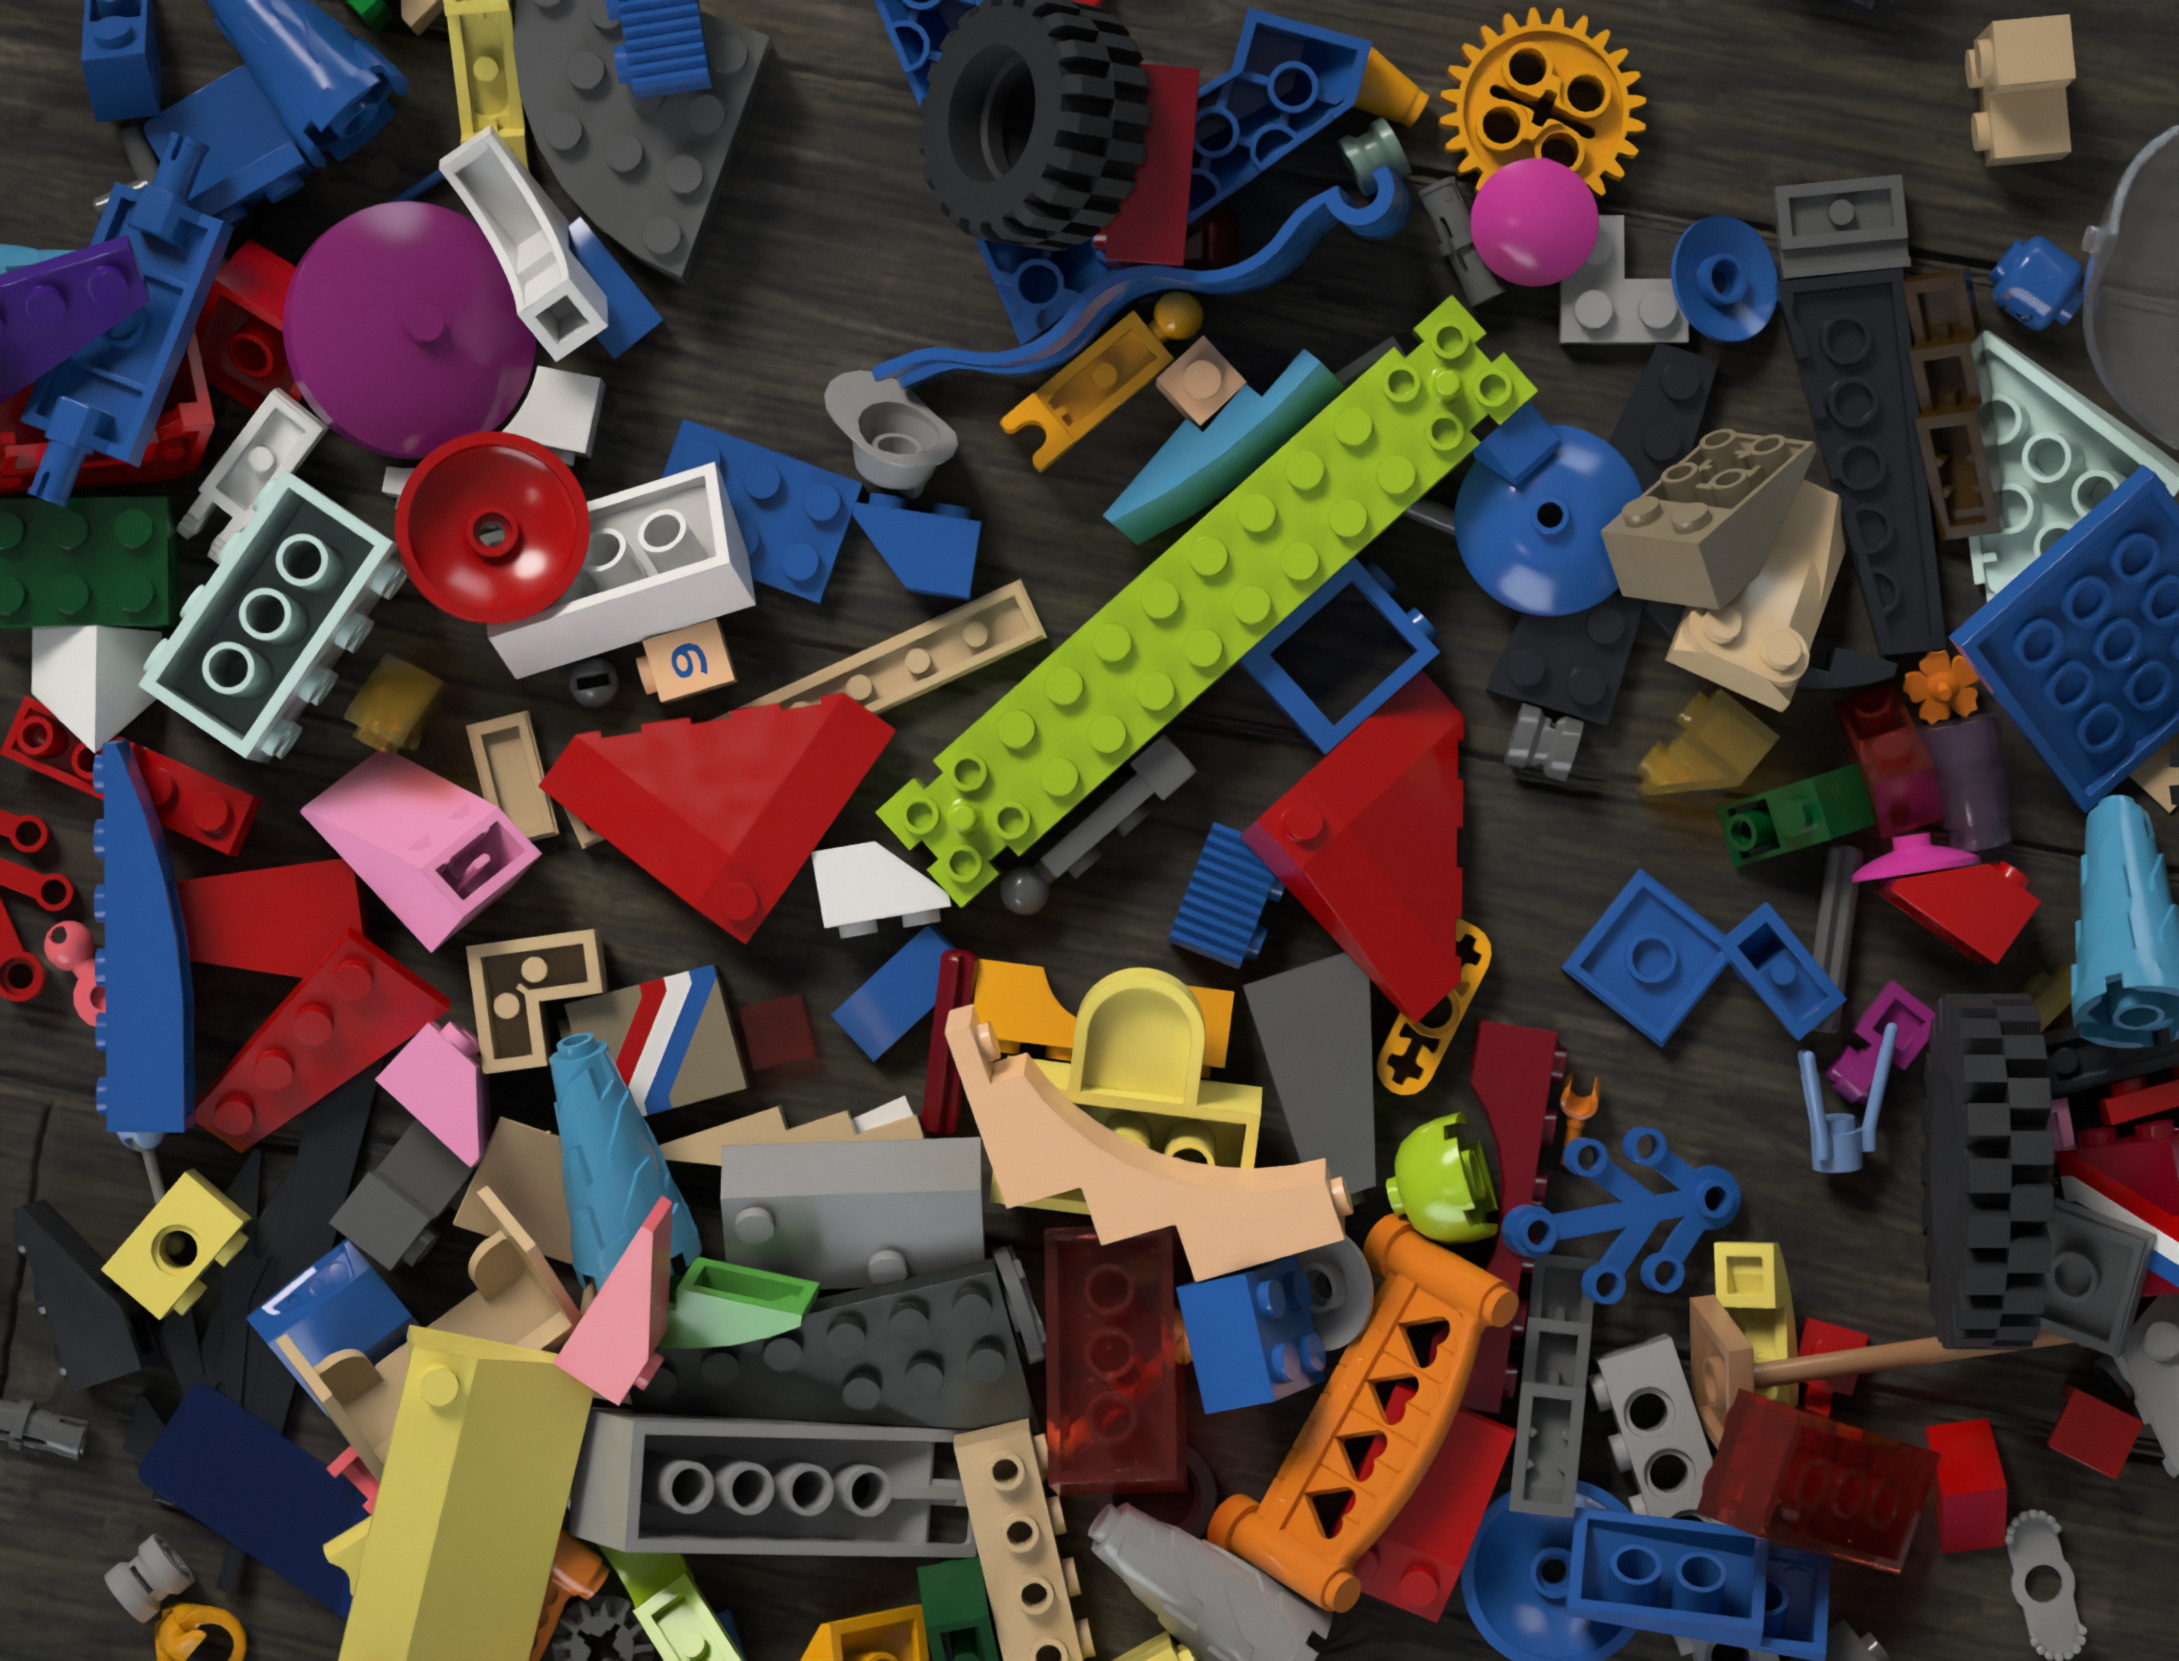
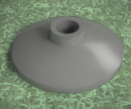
M1345 1235V1240L1285 1256L1297 1255L1300 1270L1306 1274L1309 1280L1312 1294L1309 1311L1314 1332L1322 1339L1325 1351L1342 1348L1354 1341L1366 1327L1373 1308L1374 1287L1370 1268L1357 1245ZM1326 1277L1330 1280L1332 1292L1327 1287Z

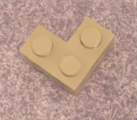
M2070 14L1992 21L1973 41L1974 49L1966 50L1965 54L1969 88L1978 87L1980 113H1973L1971 118L1972 141L1975 151H1984L1986 167L2062 160L2072 152L2066 87L2076 79Z
M600 929L466 946L483 1074L550 1065L549 1059L553 1052L546 1001L609 992Z

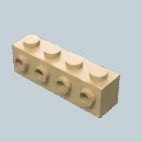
M1029 1418L954 1435V1451L1003 1660L1085 1661V1658L1096 1656L1088 1618L1075 1620L1070 1597L1082 1595L1074 1558L1061 1559L1056 1539L1057 1535L1067 1533L1060 1497L1058 1495L1047 1498L1042 1474L1053 1471L1045 1434L1032 1436Z

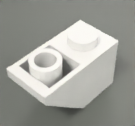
M875 841L811 853L824 928L839 927L840 939L878 932L876 920L895 916H902L903 928L940 922L939 909L952 907L951 897L944 889Z

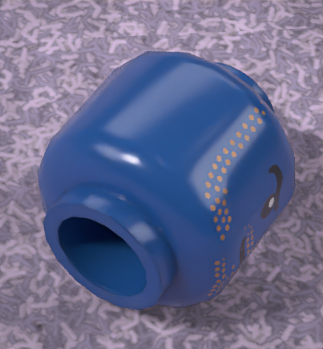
M2034 236L2026 243L2016 238L1988 277V280L1995 284L1992 290L1993 302L2034 331L2045 329L2054 319L2065 326L2087 296V294L2077 288L2083 278V266L2041 236Z

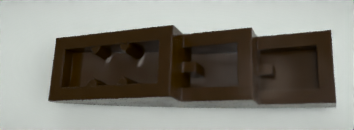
M1970 267L1909 276L1902 282L1915 343L1908 351L1921 413L1915 418L1940 541L2001 533L2005 527L1993 403Z

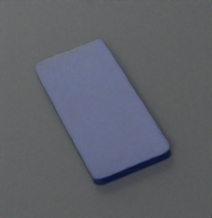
M198 1384L193 1386L140 1465L138 1470L140 1480L348 1620L353 1599L350 1593V1580L347 1573L341 1567L329 1563L325 1556L323 1545L371 1516L362 1507L369 1499L348 1478L342 1474L334 1478L326 1470L327 1464L209 1385Z

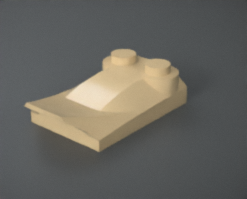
M1803 479L1759 576L1721 610L1686 605L1665 660L1783 713L1791 702L1800 677L1808 667L1809 651L1846 551L1839 495Z

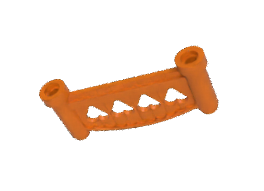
M1395 1213L1380 1219L1369 1232L1364 1244L1363 1255L1370 1271L1385 1279L1374 1298L1371 1316L1366 1327L1347 1346L1339 1364L1326 1384L1324 1392L1321 1393L1261 1504L1245 1494L1233 1495L1216 1509L1207 1531V1541L1223 1548L1241 1560L1247 1561L1329 1612H1346L1358 1600L1361 1592V1582L1355 1577V1573L1352 1570L1356 1561L1366 1553L1395 1519L1435 1459L1461 1404L1477 1357L1481 1336L1486 1326L1503 1327L1507 1325L1516 1314L1519 1304L1518 1296L1512 1291L1510 1284L1429 1240L1414 1229L1408 1218L1403 1215L1397 1216ZM1448 1320L1450 1333L1444 1342L1437 1345L1435 1361L1429 1367L1421 1368L1406 1332L1408 1327ZM1416 1377L1419 1383L1416 1395L1411 1400L1405 1402L1406 1411L1402 1420L1395 1425H1390L1375 1389L1377 1383ZM1384 1433L1387 1437V1447L1384 1453L1374 1459L1372 1475L1367 1480L1359 1482L1344 1446L1346 1439ZM1353 1490L1356 1496L1353 1509L1342 1517L1343 1525L1339 1534L1334 1538L1328 1539L1313 1504L1315 1495Z

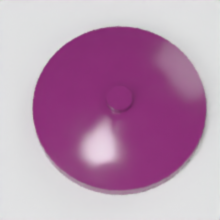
M412 201L390 202L365 208L348 216L329 228L306 251L291 278L283 310L284 347L289 367L301 394L319 418L334 432L347 441L370 452L399 459H424L439 446L455 438L477 432L493 431L514 409L529 381L536 351V337L517 315L514 295L501 263L479 225L463 215L444 207Z

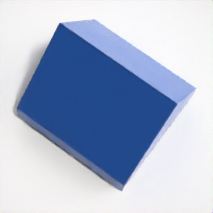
M1528 400L1487 436L1472 453L1474 458L1517 486L1562 446V442Z

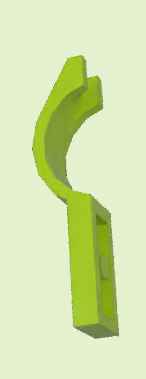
M572 1486L567 1502L569 1510L571 1509ZM597 1544L625 1585L634 1603V1614L664 1661H745L696 1585L691 1569L682 1553L622 1552Z

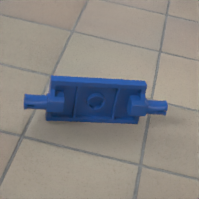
M171 131L169 142L152 185L144 184L143 189L139 190L115 182L90 246L128 235L149 288L150 302L36 380L20 421L45 431L44 437L50 440L33 483L28 488L27 493L67 508L69 503L67 501L86 454L93 456L94 451L137 467L140 466L235 228L222 220L191 209L193 203L188 201L205 155L210 150L209 146L187 136L183 138L181 134Z

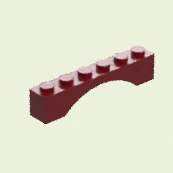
M1477 1020L1468 1083L1485 1112L1496 1143L1501 1178L1499 1218L1497 1221L1498 1232L1493 1237L1490 1252L1482 1269L1510 1284L1512 1291L1518 1295L1521 1273L1532 1274L1535 1258L1511 1252L1503 1242L1501 1227L1506 1214L1516 1206L1528 1204L1543 1207L1547 1173L1538 1172L1537 1165L1540 1146L1551 1147L1553 1143L1557 1110L1546 1108L1550 1083L1561 1084L1567 1047L1556 1045L1558 1032ZM1528 1235L1531 1243H1537V1236ZM1518 1298L1519 1304L1516 1314L1507 1325L1503 1327L1486 1326L1481 1336L1477 1357L1460 1407L1499 1414L1501 1400H1513L1518 1363L1507 1360L1511 1336H1523L1528 1305L1527 1299ZM1444 1320L1429 1334L1424 1368L1429 1367L1435 1361L1437 1345L1447 1339L1450 1333L1448 1320Z

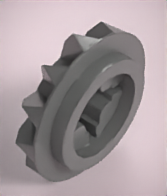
M604 1594L594 1595L588 1600L582 1599L572 1605L560 1618L551 1643L555 1661H590L589 1655L593 1647L586 1642V1637L580 1634L579 1631L582 1630L588 1635L592 1633L595 1636L601 1637L606 1630L610 1631L614 1624L617 1623L621 1627L615 1634L617 1638L614 1641L613 1647L620 1652L619 1656L624 1660L653 1661L655 1646L634 1614V1604L624 1598ZM605 1657V1658L602 1659L601 1661H614V1660L611 1659V1658H609V1657Z

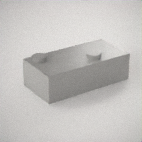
M981 1137L722 1145L720 1199L726 1263L819 1282L820 1289H848L871 1287L985 1260Z

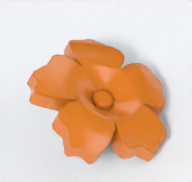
M1946 649L1930 650L1926 657L1919 661L1921 671H1911L1905 675V682L1902 686L1903 691L1909 694L1913 703L1921 702L1919 717L1927 720L1930 724H1934L1938 720L1949 719L1951 714L1950 706L1963 717H1968L1971 711L1977 710L1975 700L1978 692L1977 688L1972 684L1978 681L1979 677L1963 656L1958 655L1954 657L1950 663Z

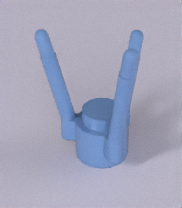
M1888 1023L1885 1028L1862 1127L1855 1126L1854 1115L1844 1113L1825 1114L1815 1055L1807 1049H1801L1798 1052L1801 1080L1810 1122L1813 1170L1826 1173L1856 1171L1863 1168V1152L1877 1150L1876 1128L1895 1050L1894 1046L1898 1033V1025L1896 1023Z

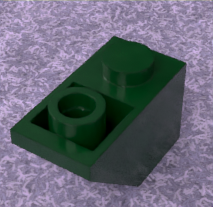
M1858 763L1716 807L1734 868L1831 840L1877 824Z

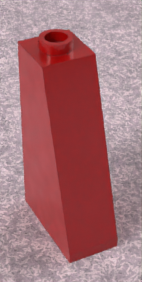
M343 858L177 881L188 935L190 961L304 978L348 926L372 942L364 881Z

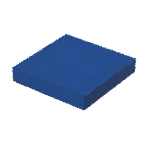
M1639 868L1560 969L1662 1048L1729 963L1717 945V942L1726 935Z

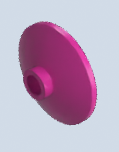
M1929 832L1892 838L1894 851L1867 863L1851 876L1852 882L1855 883L1981 864L1980 856L1951 847L1932 845Z

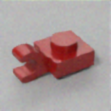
M1804 1317L1797 1341L1798 1357L1866 1347L1869 1335L1810 1317ZM1858 1374L1802 1382L1806 1384L1798 1407L1797 1428L1823 1435L1830 1414L1833 1392L1852 1396Z

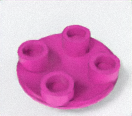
M1546 157L1519 160L1496 171L1480 188L1471 209V234L1479 256L1487 267L1499 277L1522 286H1546L1557 283L1572 275L1585 263L1591 254L1598 235V208L1588 185L1573 170Z

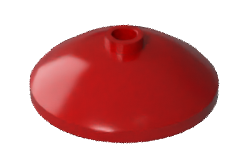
M495 431L477 432L455 438L439 446L427 455L413 470L398 501L395 518V536L403 568L416 589L428 601L440 610L458 619L478 624L499 625L533 617L552 606L567 592L579 575L586 558L590 539V518L584 493L576 477L569 467L551 450L538 442L517 434ZM487 526H497L503 531L505 538L497 546H488L481 541L480 532Z

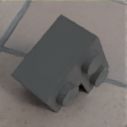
M416 1118L379 1167L366 1174L329 1224L389 1271L406 1263L413 1267L417 1262L420 1264L443 1235L435 1225L449 1207L458 1212L478 1165L471 1168L466 1165Z

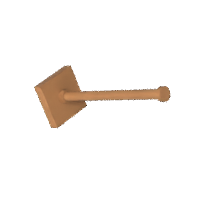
M1713 1294L1689 1298L1692 1400L1701 1427L1731 1469L1756 1465L1754 1389L2020 1351L1942 1348V1342H1939L1937 1337L1754 1363L1753 1346L1716 1296ZM2040 1329L2037 1340H2033V1347L2030 1349L2074 1343V1341ZM2078 1343L2081 1348L2087 1347Z

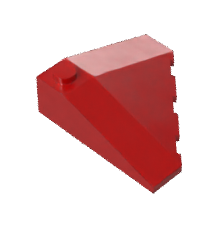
M1422 670L1416 673L1240 835L1245 843L1413 1026L1461 982V957L1456 956V919L1462 917V868L1457 867V831L1463 829V780L1458 779V743L1464 741V715Z
M841 692L820 696L821 704L781 710L780 702L738 708L732 709L731 718L694 724L691 723L690 716L642 723V732L602 738L601 730L578 733L573 737L538 787L688 904L746 945L896 732V729L847 693Z

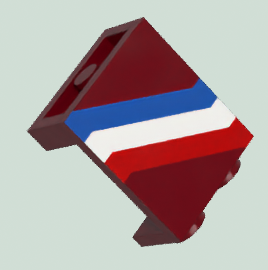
M2161 1120L2135 1126L2136 1135L2118 1137L2116 1126L2100 1127L2079 1132V1143L2056 1151L2065 1201L2156 1234L2154 1249L2140 1297L2179 1294V1130H2175L2174 1121Z

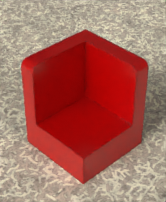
M2065 1384L2060 1396L2067 1400L2048 1437V1446L2117 1480L2144 1422Z

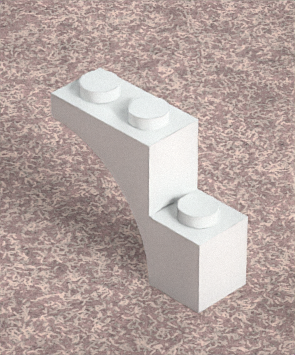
M491 124L439 160V170L463 200L501 263L514 295L517 315L556 362L608 327L607 296L569 250L568 220Z
M537 366L535 378L526 400L519 412L502 432L517 434L540 443L557 455L567 466L573 467L575 456L591 459L606 384L601 378ZM386 467L382 492L390 497L397 498L395 509H397L401 492L415 468ZM487 526L485 528L496 529V526Z

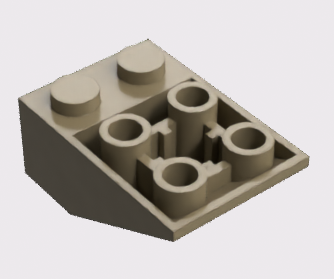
M1720 429L1705 435L1700 440L1699 446L1678 464L1667 468L1661 474L1660 480L1639 498L1628 502L1622 508V513L1600 531L1622 596L1721 610L1759 576L1816 453L1815 443L1812 441L1786 439L1784 436L1777 434L1761 436L1736 433L1732 429Z

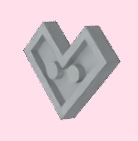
M1599 215L1598 235L1591 254L1576 272L1559 281V345H1656L1658 342L1666 345H1686L1689 342V321L1682 313L1676 301L1672 279H1625L1624 215Z

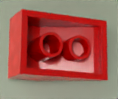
M1400 1381L1396 1382L1384 1409L1390 1425H1395L1402 1420L1406 1411L1405 1402L1411 1400L1416 1395L1417 1388ZM1459 1406L1448 1434L1422 1481L1391 1524L1366 1553L1356 1561L1352 1570L1355 1573V1577L1361 1582V1592L1438 1623L1462 1570L1514 1440L1516 1429ZM1384 1433L1372 1436L1356 1472L1359 1482L1367 1480L1372 1475L1374 1459L1384 1453L1387 1447V1437ZM1353 1490L1347 1492L1329 1532L1328 1539L1334 1538L1339 1534L1343 1525L1342 1517L1353 1509L1356 1502Z

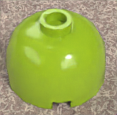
M1462 1112L1436 1118L1415 1129L1402 1141L1395 1156L1396 1176L1386 1180L1387 1194L1394 1213L1397 1216L1407 1214L1415 1230L1434 1242L1449 1245L1470 1243L1492 1237L1498 1232V1224L1487 1223L1486 1213L1498 1210L1491 1172L1480 1140L1467 1143L1460 1129L1472 1125L1468 1117Z

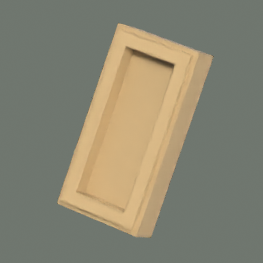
M527 710L466 726L484 800L498 806L531 842L560 835L552 797L538 787L546 774L530 711Z

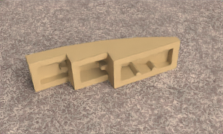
M782 1105L658 1146L665 1160L722 1166V1145L925 1139L926 1136L918 1113L857 1133L850 1109L789 1129Z

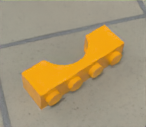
M979 959L974 1006L980 1023L989 1021L992 1024L999 1043L1000 1052L1019 1054L1021 1042L1046 1045L1045 1058L1071 1061L1077 1017L1069 1013L1053 995L1044 967ZM1186 985L1197 998L1204 1014L1206 1030L1200 1078L1210 1079L1211 1066L1225 1068L1234 991Z

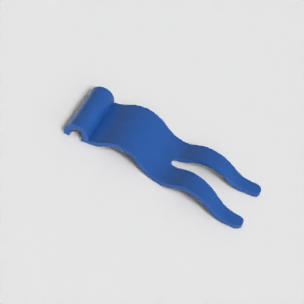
M1388 166L1372 171L1378 184V194L1372 204L1359 209L1357 202L1337 185L1309 199L1299 207L1267 246L1256 255L1239 264L1208 271L1187 270L1163 265H1140L1122 269L1102 278L1089 287L1049 332L1031 343L1016 349L996 353L971 352L942 347L919 349L875 366L871 369L875 382L901 375L897 378L900 389L907 390L960 371L1018 377L1037 375L1055 370L1072 362L1100 338L1121 312L1131 304L1147 296L1175 290L1215 297H1238L1259 292L1275 285L1295 271L1321 238L1340 222L1360 237L1368 240L1381 241L1394 237L1403 230L1410 219L1412 212L1410 192L1406 184Z

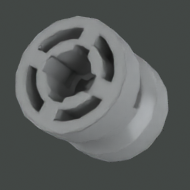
M156 1533L138 1546V1555L129 1563L119 1562L104 1575L109 1589L117 1600L134 1618L143 1624L161 1610V1601L168 1595H179L195 1582L191 1570L181 1556L165 1539Z

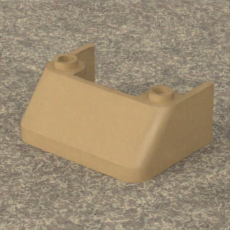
M487 1185L478 1191L477 1194L500 1230L484 1240L477 1247L469 1261L468 1274L478 1290L426 1328L559 1354L582 1319V1315L536 1243ZM285 1333L275 1340L380 1484L409 1363L408 1343H404L375 1366H373L363 1352L357 1349H344L328 1355L312 1368Z

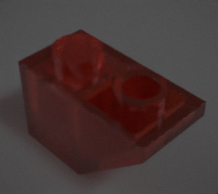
M1888 684L1833 702L1852 765L1858 763L1877 823L1876 826L1882 839L1942 820L1943 814L1934 764L1895 684Z

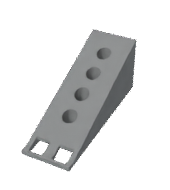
M590 1407L572 1481L569 1535L622 1552L976 1557L977 1545L969 1514L967 1539L964 1543L928 1542L931 1505L967 1507L961 1480L933 1478L935 1442H954V1435L979 1429L635 1412L633 1409ZM865 1474L869 1482L868 1494L863 1501L855 1504L852 1499L853 1484L858 1477ZM798 1476H800L801 1484L799 1491L793 1497V1484Z

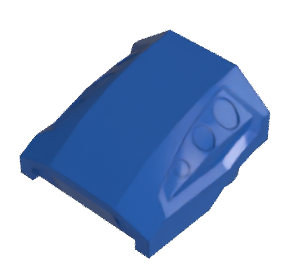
M348 1238L295 1276L246 1316L249 1323L327 1417L329 1416L315 1398L275 1340L286 1333L312 1368L328 1355L344 1349H357L363 1352L373 1366H375L407 1342L406 1336L409 1325L421 1327Z

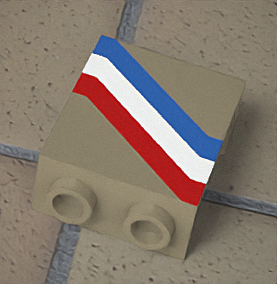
M717 964L564 1004L567 1018L558 1020L561 1039L574 1034L589 1032L594 1034L595 1040L606 1041L622 1080L630 1089L642 1116L750 1087Z

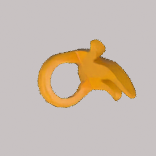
M184 1601L172 1602L162 1609V1618L155 1623L157 1661H187V1658L206 1637L204 1631L197 1629L200 1625L210 1623L221 1625L229 1631L233 1638L234 1647L227 1661H243L247 1651L246 1632L238 1618L225 1609Z

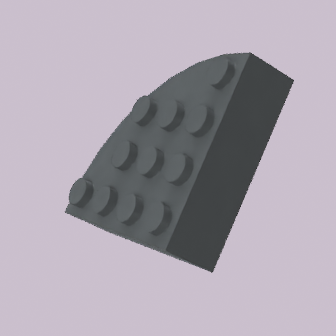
M516 0L513 48L520 97L536 143L556 178L576 206L614 244L641 264L687 286L774 49L770 36L701 11L713 87L636 99L632 92L631 83L620 85L618 81L613 46L625 44L621 19L609 21L605 0Z

